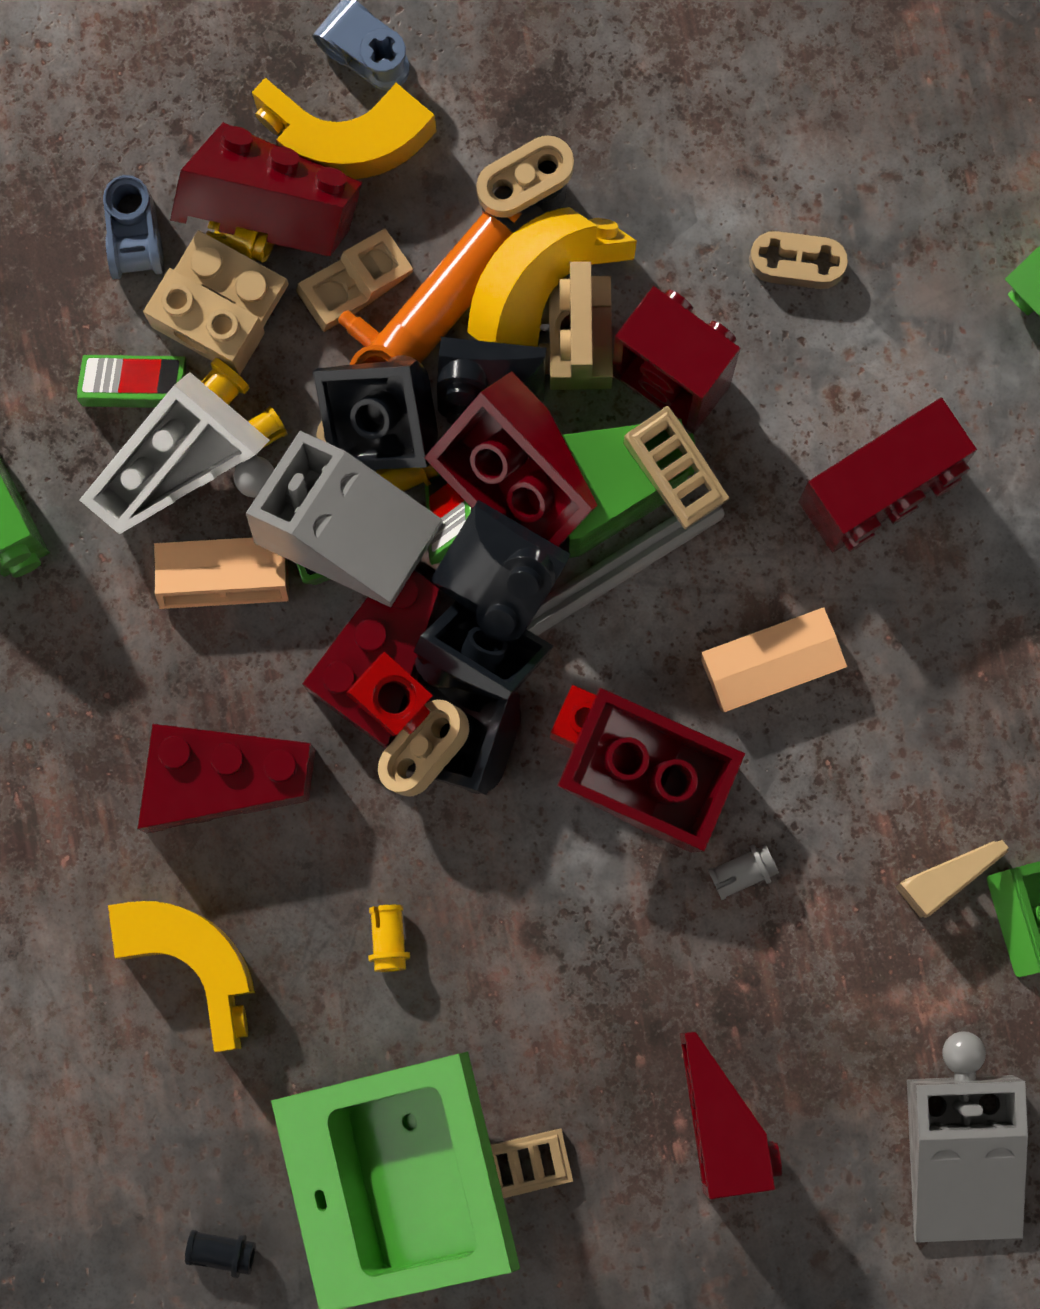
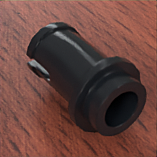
M192 1230L187 1241L185 1263L190 1266L198 1265L231 1271V1277L238 1278L240 1273L249 1275L254 1262L256 1243L247 1241L246 1235L242 1234L238 1236V1239Z

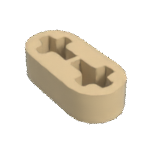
M772 231L760 235L754 241L749 256V263L753 274L760 280L769 283L829 289L837 285L843 278L848 259L844 247L836 240L826 237ZM769 246L778 247L779 256L794 258L795 261L779 260L777 268L767 267V259L759 257V254H766ZM825 252L829 254V262L837 264V266L830 267L828 274L822 275L818 273V265L801 262V260L815 261L820 253Z

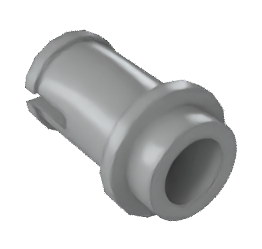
M753 844L749 846L751 852L718 867L708 869L721 900L765 880L766 884L772 882L770 877L779 874L767 845L756 849Z

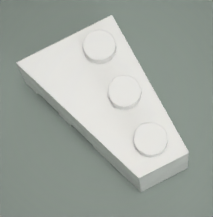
M189 372L174 384L79 501L118 534H121L173 504L176 500L196 488L202 487L214 480L220 474L252 458L270 440Z

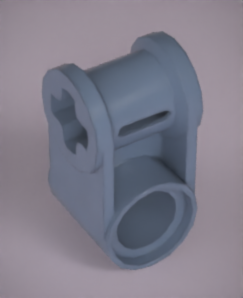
M341 0L312 35L314 42L329 57L342 65H346L372 84L373 87L380 90L389 91L395 83L401 86L409 76L410 65L406 56V46L403 38L375 18L356 0ZM378 58H381L382 60H380L379 63H377L376 60Z
M122 175L114 178L107 184L103 195L107 230L106 253L112 279H121L123 273L153 270L155 274H164V255L157 223L156 206L149 190L140 179L134 176ZM133 194L142 197V203L135 212L124 214L118 211V205L125 196Z

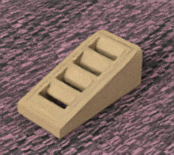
M666 406L624 436L623 444L685 530L729 500V496L669 406ZM666 430L670 438L649 452L644 444ZM678 448L683 456L663 470H660L656 463ZM691 466L696 474L673 489L668 481ZM704 484L709 492L685 508L680 499Z
M1003 840L993 841L909 877L895 887L920 918L929 917L1008 853L1007 849L1009 847Z
M561 1128L491 1144L503 1198L573 1182ZM549 1143L555 1174L545 1176L538 1145ZM528 1148L534 1179L524 1181L517 1150ZM507 1153L513 1184L503 1186L496 1155Z

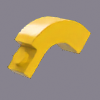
M264 78L252 91L258 110L255 113L257 119L275 135L283 131L276 139L278 146L290 148L297 152L299 156L325 167L336 168L353 179L380 175L396 168L414 156L437 132L435 115L397 83L367 113L358 118L342 122L326 121L310 115L267 78Z
M570 207L546 212L532 219L506 239L487 263L472 298L467 332L478 341L538 347L541 319L545 304L551 292L558 285L559 279H563L570 274V262L591 261V265L634 260L637 240L620 230L618 224L612 220L604 218L588 220Z
M135 901L108 905L115 959L126 960L152 955H171L185 962L196 972L206 992L214 1052L241 1049L240 1038L248 1037V1024L244 1005L235 1006L234 996L255 993L251 974L242 954L226 933L205 917L168 903Z

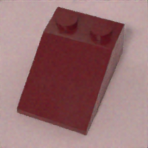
M512 371L480 392L424 457L472 509L476 502L480 500L558 547L598 506L549 409Z
M599 688L557 787L652 836L690 853L704 852L746 753L603 688Z
M696 1032L680 1033L703 1193L709 1199L775 1190L773 1177L782 1176V1163L778 1143L768 1141L766 1132Z

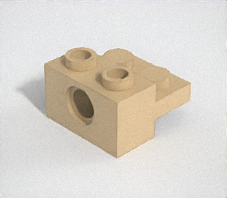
M198 230L175 269L169 268L143 313L153 329L211 361L219 358L241 375L265 334L264 325L289 283L287 278Z
M591 261L570 262V276L559 279L558 285L551 292L543 310L541 324H549L550 343H539V347L546 348L545 374H550V390L612 389L611 276H591ZM570 325V330H563L566 326Z

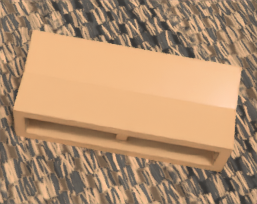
M253 537L154 543L155 596L159 609L289 601L288 559L256 545Z
M824 607L702 652V664L722 712L730 711L847 667Z

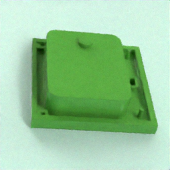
M468 1052L271 1100L319 1309H344L504 1275L520 1269Z

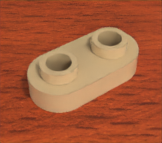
M541 136L489 164L481 171L477 179V197L480 205L487 213L493 216L510 217L560 190L570 181L573 174L574 157L572 150L566 142L558 137ZM544 161H552L557 165V169L551 174H545L538 169V166ZM499 186H507L513 191L512 195L507 199H499L493 192Z
M444 700L430 701L425 706L431 713L411 735L403 729L384 750L378 763L379 778L387 789L399 795L410 797L422 793L433 782L467 740L469 722L467 716L460 708ZM450 723L449 732L444 738H441L440 732L442 727ZM415 763V773L410 778H407L406 772L408 767Z

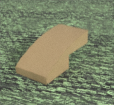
M386 228L343 251L341 260L299 282L296 292L322 331L325 332L339 324L338 318L345 310H349L353 314L357 313L408 277L413 272V268Z

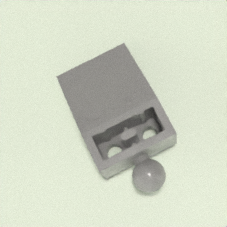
M299 431L275 469L267 459L253 456L245 462L239 463L234 471V483L237 489L243 495L255 498L247 510L246 516L256 545L389 607L395 602L443 524L439 516L348 452L302 431Z
M965 1031L957 1032L945 1041L942 1050L946 1066L954 1072L953 1078L907 1079L914 1241L940 1242L1023 1238L1028 1146L1025 1081L1014 1075L976 1077V1071L982 1067L985 1061V1046L975 1034ZM985 1094H993L996 1098V1106L991 1112L984 1113L983 1108L979 1105V1100ZM931 1096H940L943 1100L942 1110L935 1115L929 1114L928 1099Z

